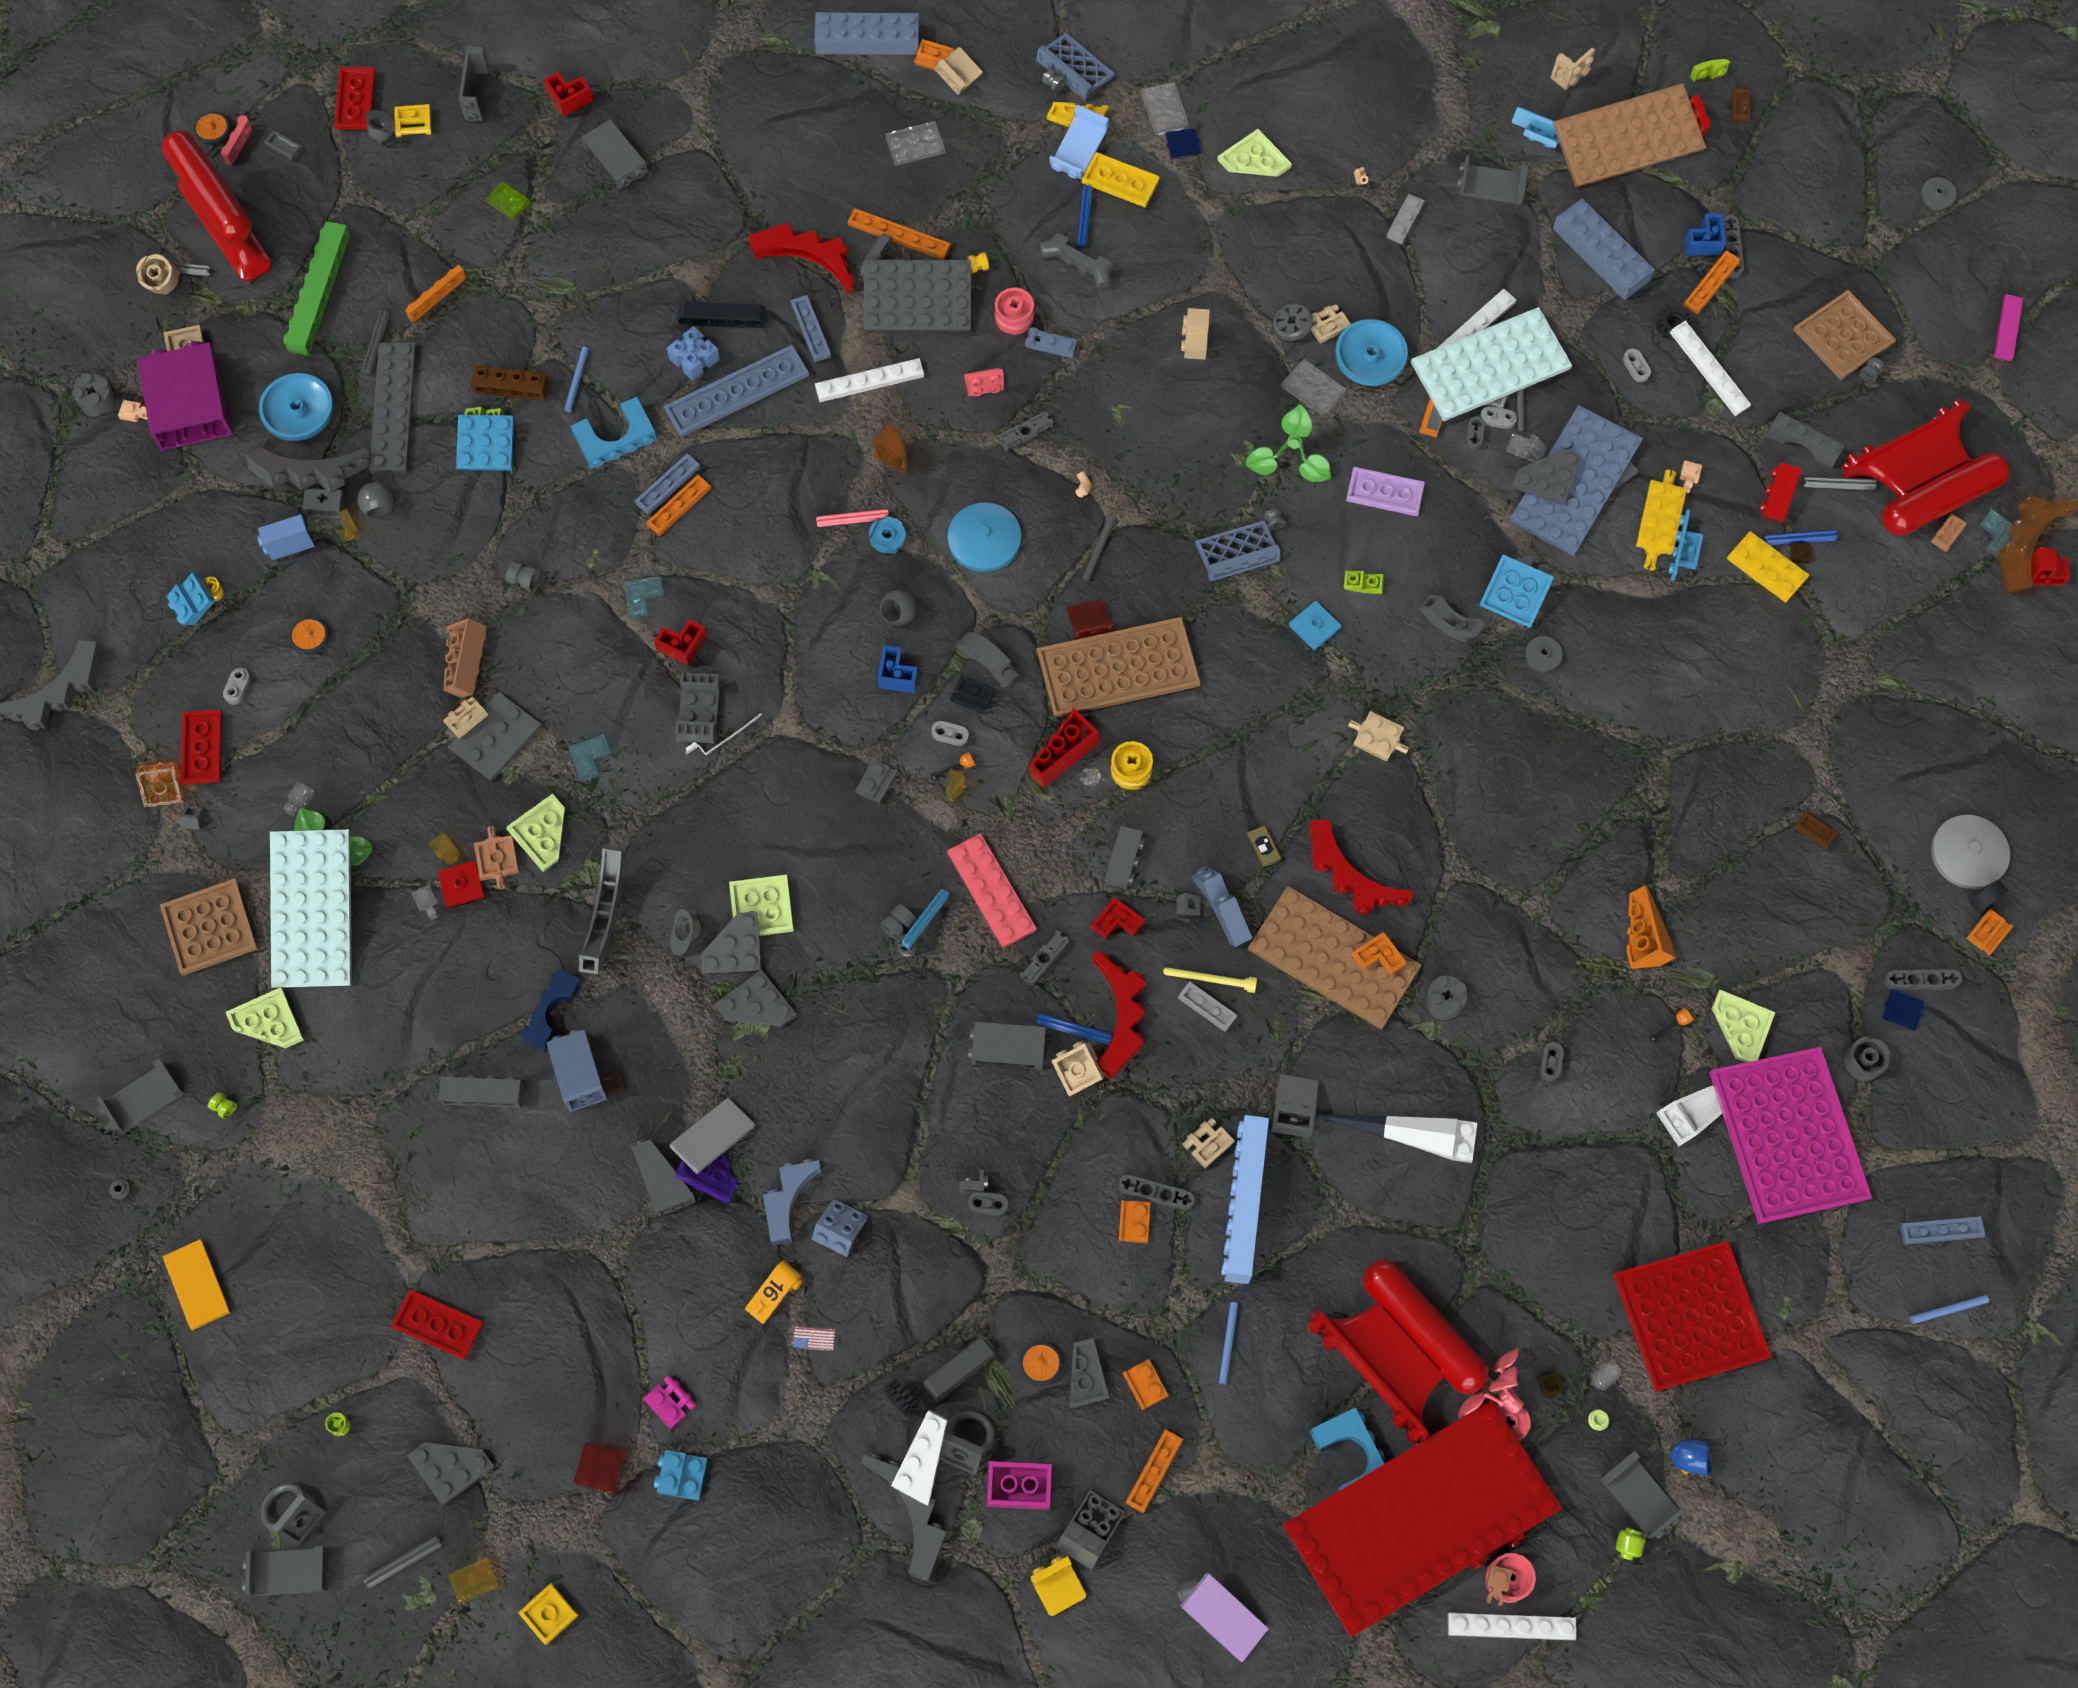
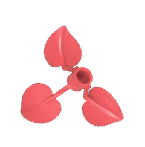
M1519 1347L1504 1354L1493 1366V1371H1500L1501 1375L1491 1384L1489 1390L1495 1392L1503 1389L1504 1391L1499 1396L1501 1400L1485 1393L1484 1390H1479L1464 1401L1459 1410L1458 1419L1476 1410L1485 1398L1495 1401L1501 1407L1504 1405L1512 1414L1518 1412L1523 1407L1524 1402L1512 1388L1513 1386H1518V1369L1514 1366L1505 1370L1517 1359L1520 1352Z

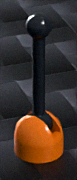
M970 753L963 754L958 764L937 774L932 773L931 779L935 781L939 776L960 766L966 769L975 766Z
M1683 1008L1676 1014V1021L1657 1034L1650 1035V1041H1657L1659 1036L1677 1024L1688 1025L1693 1021L1691 1014Z

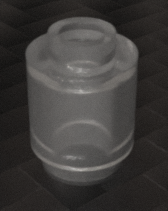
M1610 1360L1602 1364L1591 1374V1383L1596 1389L1605 1391L1619 1379L1622 1371L1615 1362Z

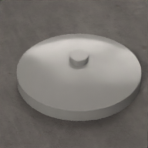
M1960 815L1947 820L1936 831L1932 840L1931 855L1937 870L1948 881L1962 888L1981 889L1989 886L2001 878L2010 862L2009 844L2002 831L1989 820L1979 816Z

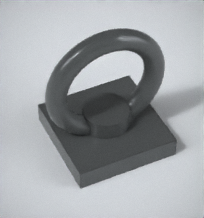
M963 1411L954 1415L947 1424L939 1460L976 1475L983 1454L994 1443L995 1430L991 1421L983 1414L975 1411ZM965 1419L976 1420L985 1427L987 1432L986 1440L981 1446H977L968 1440L954 1436L955 1426Z
M283 1483L273 1488L266 1495L260 1513L261 1520L266 1528L277 1532L293 1544L299 1546L326 1512L307 1499L304 1490L299 1485ZM286 1491L295 1493L297 1498L277 1523L273 1522L269 1516V1508L275 1497Z

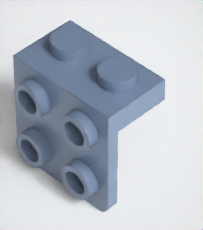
M834 1199L817 1221L812 1240L848 1257L854 1239L866 1223L868 1216Z

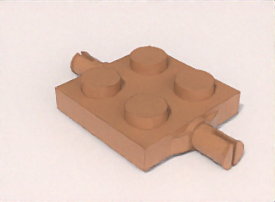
M491 826V828H487L489 838L482 842L474 843L479 877L481 881L496 879L497 889H501V886L504 889L506 888L504 877L519 873L514 840L512 835L506 837L496 836L495 827Z

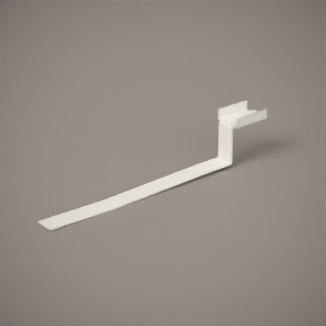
M760 713L753 720L747 723L744 727H742L737 732L729 736L727 739L719 743L717 746L712 748L707 753H705L703 749L696 742H694L686 748V755L692 752L697 747H699L701 751L707 756L720 745H722L730 738L738 734L740 731L745 729L748 725L754 722L762 714Z

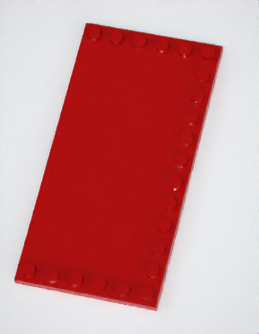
M1493 1400L1284 1523L1282 1526L1349 1637L1352 1638L1557 1513L1562 1507Z

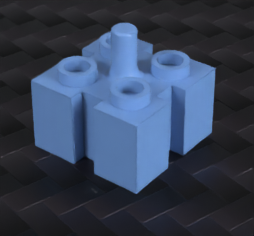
M694 326L683 334L681 342L677 339L667 347L669 359L678 368L682 366L683 373L692 381L704 373L703 368L705 366L710 368L720 360L718 349L709 340L704 342L703 335Z

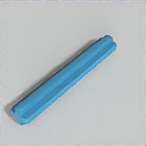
M941 889L902 939V946L911 948L948 899V891Z

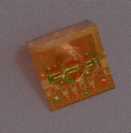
M884 425L873 441L875 459L906 475L908 473L907 456L901 433L895 427Z
M178 759L139 764L135 774L144 808L183 803V785L181 783V770Z

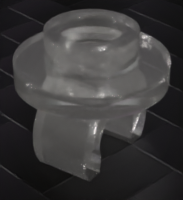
M1083 769L1087 777H1080L1079 780L1083 784L1095 787L1100 781L1098 769Z

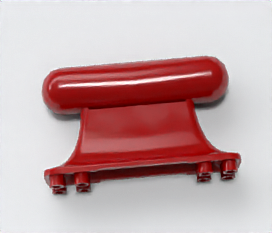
M178 130L170 132L162 142L163 156L180 179L178 182L179 190L237 275L243 281L252 282L255 278L270 272L272 261L252 233L251 218L197 140L187 131Z
M1958 399L1952 404L1953 408L1951 410H1948L1946 406L1942 407L1937 411V417L1921 427L1875 449L1872 445H1868L1862 450L1863 454L1861 456H1858L1856 452L1852 453L1847 457L1848 462L1841 467L1844 471L1842 475L1844 478L1870 476L1885 484L1896 495L1897 499L1884 507L1881 517L1884 528L1890 534L1895 536L1907 535L2000 487L2008 480L2010 465L2001 454L1989 452L1973 460L1967 454L1960 437V422L1971 408L1968 402L1964 403L1962 399Z
M1378 1260L1367 1267L1362 1278L1363 1286L1367 1293L1376 1301L1372 1307L1356 1316L1345 1319H1333L1316 1310L1312 1313L1308 1328L1314 1335H1317L1320 1331L1322 1332L1324 1339L1321 1342L1327 1350L1330 1351L1335 1347L1339 1353L1346 1357L1389 1405L1391 1411L1395 1414L1391 1419L1393 1424L1398 1429L1404 1425L1409 1431L1405 1436L1414 1445L1418 1441L1426 1440L1429 1436L1422 1419L1423 1409L1430 1393L1443 1378L1460 1393L1472 1394L1485 1386L1489 1377V1371L1485 1361L1404 1272L1389 1260Z

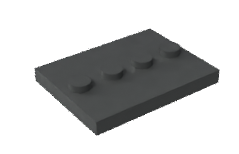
M500 692L484 707V710L489 715L460 739L456 737L448 746L449 750L491 782L542 728V725Z

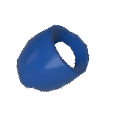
M1689 1438L1680 1440L1674 1446L1671 1452V1460L1685 1475L1695 1473L1710 1476L1712 1474V1466L1709 1463L1708 1441Z

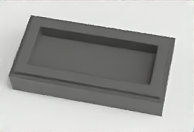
M275 130L263 142L267 148L291 161H294L303 150L302 145Z

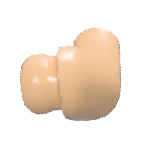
M1363 167L1357 168L1354 171L1355 180L1358 185L1367 184L1369 180Z
M1084 471L1077 475L1081 484L1076 489V494L1080 498L1084 495L1086 496L1092 487Z

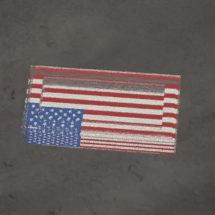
M794 1326L792 1348L833 1351L835 1329Z

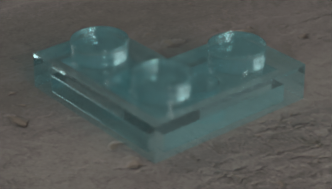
M1992 509L1980 523L1981 527L1994 535L1986 550L2001 560L2021 530Z
M660 576L623 582L629 618L647 616L645 599L664 596Z
M604 734L568 747L581 783L599 776L593 761L594 759L611 754Z

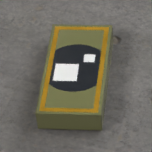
M1265 826L1247 832V836L1263 868L1281 860Z

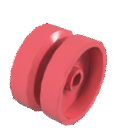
M1014 287L1002 291L997 296L995 301V320L1000 330L1007 334L1016 335L1024 333L1032 326L1034 320V301L1027 291Z
M1507 1553L1493 1560L1487 1567L1485 1574L1486 1584L1491 1565L1512 1570L1511 1578L1514 1581H1510L1508 1592L1502 1591L1501 1593L1504 1603H1515L1527 1597L1534 1589L1536 1582L1535 1570L1531 1562L1524 1556L1516 1553ZM1487 1587V1589H1488V1591H1489V1593H1490V1592L1492 1591V1588H1488V1587Z

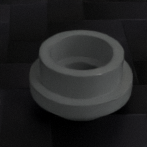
M123 1179L115 1180L110 1185V1195L118 1200L126 1198L130 1193L129 1183ZM118 1186H122L120 1192H116Z

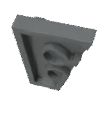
M1093 1338L1073 1344L1069 1409L1109 1399Z

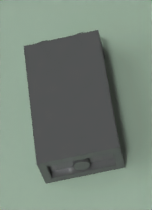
M466 46L459 93V102L465 120L482 121L483 119L477 97H472L475 73L489 74L490 68L484 47Z
M611 120L581 137L584 148L587 152L591 150L615 179L618 190L627 187L631 182L643 177L647 173L646 162Z
M1466 156L1465 162H1461L1459 173H1462V177L1458 178L1457 187L1460 188L1459 195L1518 205L1522 204L1529 166L1521 165L1520 172H1512L1468 164L1470 156Z
M975 1022L974 1028H970V1040H973V1047H969L968 1059H972V1065H976V1061L1035 1065V1070H1043L1046 1027Z
M160 1058L152 1062L155 1066L153 1070L106 1100L100 1096L96 1098L100 1104L97 1107L103 1116H108L109 1121L107 1123L113 1132L117 1130L123 1135L184 1095L168 1067Z
M1634 1451L1600 1480L1649 1539L1654 1537L1659 1539L1667 1532L1665 1528L1670 1523L1674 1526L1683 1519L1681 1514L1685 1510L1683 1508L1678 1509L1638 1462L1640 1456Z
M315 1546L314 1549L258 1553L246 1551V1557L243 1558V1569L246 1570V1577L242 1581V1589L245 1595L252 1597L327 1591L328 1548Z

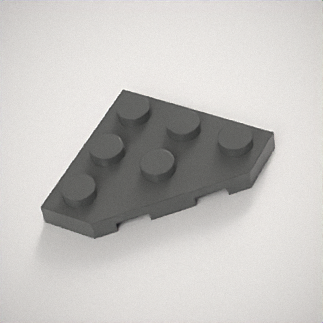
M1561 450L1519 468L1512 488L1564 505L1581 455L1568 450Z
M758 912L736 914L702 952V974L761 970Z
M762 970L714 1004L723 1018L729 1022L738 1021L746 1022V1024L783 1027L797 1016Z
M424 1442L407 1455L442 1506L446 1505L495 1467L482 1449Z

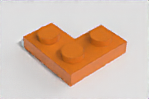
M1384 932L1351 954L1362 970L1379 960L1389 975L1398 971L1407 963Z

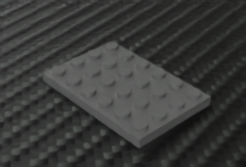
M864 260V331L971 332V260Z

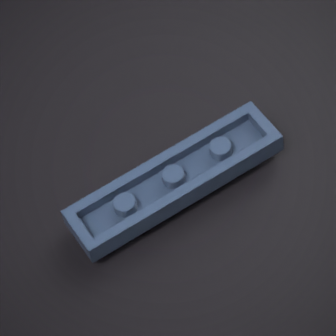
M805 295L790 300L813 361L818 362L830 358V350L808 296Z
M686 454L635 500V504L649 515L700 469V464L690 455Z
M1981 1216L1902 1223L1900 1225L1904 1245L1985 1237Z

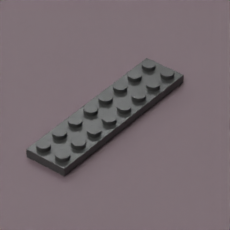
M415 342L379 343L369 465L371 474L407 473L416 357Z

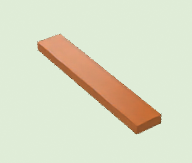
M854 208L847 222L848 226L881 237L883 233L893 237L892 242L941 260L946 259L951 249V243L856 208Z

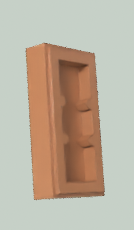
M1951 514L1931 540V543L1947 552L1967 523Z

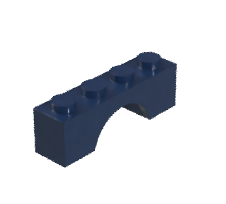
M558 970L557 974L551 977L549 989L543 992L539 1007L535 1008L532 1012L530 1024L526 1025L522 1031V1039L525 1044L545 1053L548 1050L546 1042L551 1041V1038L555 1037L548 1024L550 1012L562 1002H574L583 985L579 978L562 970Z

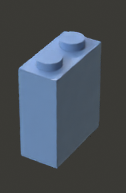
M302 515L258 528L260 534L257 536L258 542L263 548L265 555L269 554L271 560L315 547L310 530Z

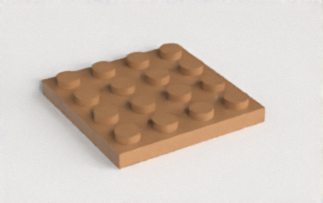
M1849 290L1797 324L1793 329L1840 380L1866 364L1870 358L1876 357L1892 346L1896 341Z
M235 878L160 904L179 972L182 976L258 949Z

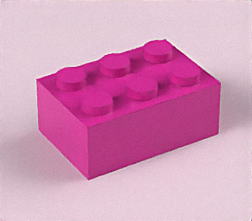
M989 1461L987 1507L1050 1510L1052 1464Z

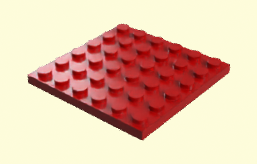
M1728 1241L1613 1274L1654 1392L1771 1358Z

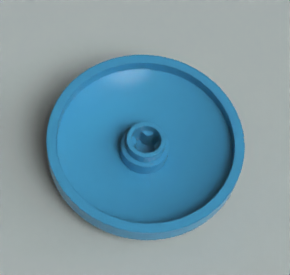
M1373 319L1357 321L1345 328L1337 340L1335 349L1336 362L1345 376L1356 383L1367 386L1383 385L1397 378L1403 371L1408 356L1407 344L1402 334L1392 325Z
M303 373L288 374L276 379L265 389L259 403L260 417L267 430L276 437L289 441L305 440L321 432L329 423L334 409L333 398L328 387L320 379Z
M976 503L963 508L952 519L948 529V545L953 557L964 567L979 572L995 571L1009 564L1017 555L1021 545V529L1015 516L1004 507L993 503Z

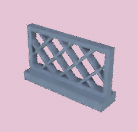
M1067 33L1048 46L1042 45L1038 48L1036 61L1047 70L1055 69L1058 75H1062L1066 79L1065 85L1084 101L1090 98L1092 92L1115 76L1113 71ZM1066 40L1071 46H1063L1061 43ZM1050 50H1059V54H1053ZM1061 50L1071 51V55H1061ZM1073 51L1080 52L1083 56H1073ZM1062 60H1071V65L1065 64ZM1074 61H1083V66L1074 65ZM1086 62H1092L1095 64V67L1086 66ZM1074 70L1083 71V75L1077 74ZM1086 71L1095 72V76L1086 75ZM1098 72H1104L1107 76H1098ZM1086 80L1095 81V84L1092 86Z
M1265 520L1195 541L1207 569L1210 582L1280 561V549L1275 544ZM1263 528L1264 533L1261 536L1253 533L1254 530ZM1242 533L1248 536L1243 541L1236 538L1237 535ZM1250 537L1259 540L1257 545L1248 542ZM1221 539L1230 540L1227 546L1219 543ZM1264 541L1269 543L1271 547L1262 548L1260 545ZM1233 542L1242 545L1240 550L1231 548ZM1210 544L1213 547L1208 551L1203 549L1201 545ZM1245 546L1254 549L1253 552L1248 554L1242 551ZM1216 547L1225 550L1222 556L1213 553ZM1227 552L1236 554V557L1231 559L1225 556ZM1210 557L1219 560L1217 563L1211 565L1208 562Z

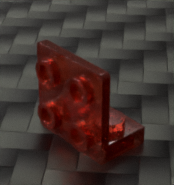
M1102 599L1067 607L1075 640L1112 632L1111 618L1107 617Z

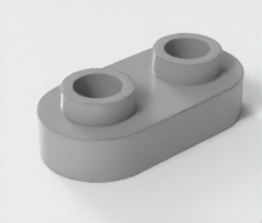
M1628 349L1623 357L1626 368L1635 381H1647L1651 374L1649 365L1639 350Z
M1485 407L1480 414L1486 426L1503 429L1514 427L1517 416L1512 410L1496 407Z
M237 668L230 674L223 691V697L229 704H238L244 698L251 681V676L246 669Z
M938 721L932 726V736L937 741L955 746H963L968 742L969 733L963 726L944 721ZM939 731L945 732L942 735L938 734ZM959 735L963 737L960 740L956 739Z

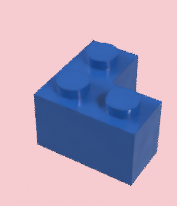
M1705 213L1700 225L1701 229H1689L1684 240L1686 256H1721L1726 245L1723 213Z
M883 645L877 678L878 689L916 693L918 668L901 665L902 648Z

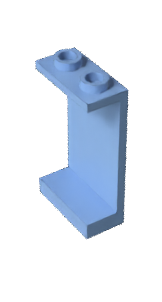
M1077 105L1074 110L1075 118L1055 156H1050L1049 160L1050 166L1058 172L1063 171L1071 178L1082 180L1109 128V119Z

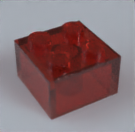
M585 1442L573 1484L577 1487L617 1496L628 1454L625 1451Z

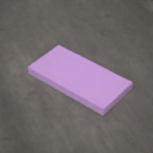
M1353 467L1346 501L1418 516L1425 482Z
M1209 1573L1203 1576L1180 1606L1241 1662L1245 1660L1268 1630L1257 1617Z

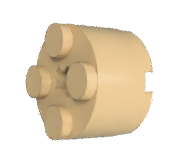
M158 254L143 257L136 268L139 283L156 294H169L176 287L180 276L176 266Z

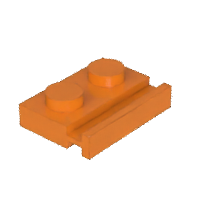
M922 39L914 64L934 70L937 63L942 58L945 60L955 49Z
M1989 909L1966 939L1980 950L1987 952L1989 956L2013 925H2009L2004 918L1992 909Z
M1121 1200L1119 1241L1148 1244L1150 1202Z
M1149 1359L1123 1372V1376L1141 1410L1169 1396Z

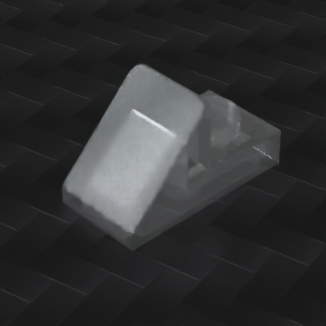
M1513 433L1506 448L1507 452L1533 462L1542 459L1546 450L1544 444L1533 433L1530 439Z

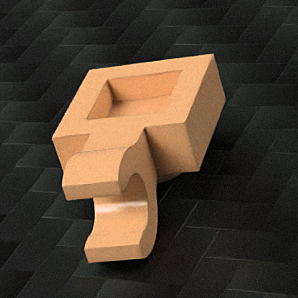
M123 400L118 413L120 419L137 422L139 418L148 420L146 407L138 402Z
M1684 460L1679 479L1685 480L1683 488H1687L1686 492L1690 493L1693 483L1697 484L1699 481L1702 465Z

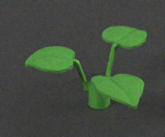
M1302 404L1289 411L1282 419V428L1289 434V437L1281 449L1273 455L1271 448L1259 447L1252 451L1246 460V466L1261 475H1269L1277 468L1275 458L1287 446L1292 449L1300 448L1304 463L1300 465L1299 471L1306 480L1323 482L1331 478L1329 462L1323 455L1312 454L1307 459L1305 457L1302 441L1303 437L1310 434L1312 421Z
M300 808L295 820V831L324 830L325 819L317 812ZM350 837V866L359 865L369 856L373 849L369 841L362 837Z

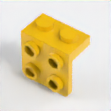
M1062 1556L1057 1557L1051 1561L1052 1565L1047 1568L1041 1566L1032 1572L1034 1575L1030 1577L1050 1616L1062 1612L1086 1597V1593L1072 1568V1563L1068 1556L1064 1559Z

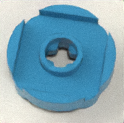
M884 517L882 520L875 521L869 530L871 546L879 552L895 554L906 541V532L903 524L893 517ZM888 532H891L892 537L885 538V536L883 535L887 534Z

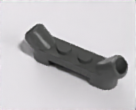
M1059 233L1054 234L1051 240L1040 243V252L1044 259L1057 256L1067 264L1078 267L1080 271L1094 276L1096 287L1099 289H1106L1111 285L1110 274L1114 270V266L1104 257L1099 255L1096 260L1070 247L1069 238Z

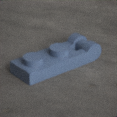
M1034 327L1029 328V337L1024 344L1026 347L1073 358L1077 339L1039 331Z

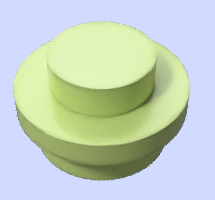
M1594 1410L1589 1414L1588 1423L1594 1430L1601 1431L1608 1426L1609 1417L1603 1410Z

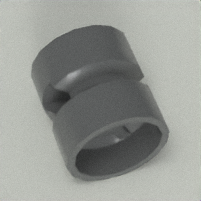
M513 560L506 572V582L516 586L520 584L521 588L532 591L538 583L540 570L539 568L530 565L525 566L522 562Z
M897 904L891 911V916H886L880 923V926L890 937L898 941L906 933L905 928L909 929L917 920L906 907Z

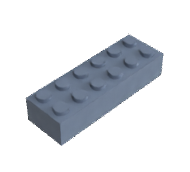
M816 12V54L916 55L919 49V13Z
M1580 199L1556 217L1553 230L1624 300L1651 281L1655 269L1584 199Z

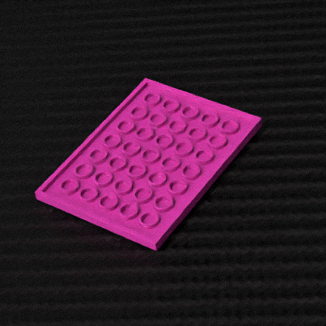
M1821 1047L1718 1068L1709 1072L1758 1224L1862 1202L1872 1198Z

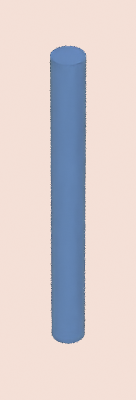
M585 346L582 347L564 408L566 412L572 411L589 352V348Z
M1987 1295L1916 1314L1910 1316V1321L1912 1324L1986 1304L1989 1303V1298Z
M1230 1302L1219 1377L1220 1384H1227L1238 1310V1303Z

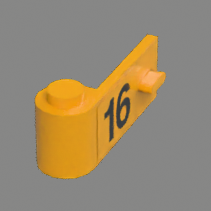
M781 1261L746 1306L745 1310L762 1324H765L785 1295L793 1289L796 1291L802 1285L803 1280L801 1279L803 1275L786 1261Z

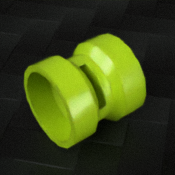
M222 1092L216 1093L208 1103V1108L212 1111H217L222 1119L229 1118L237 1107V1104L232 1100H228L227 1096Z
M332 1413L325 1422L327 1430L335 1436H344L351 1427L349 1419L341 1413Z

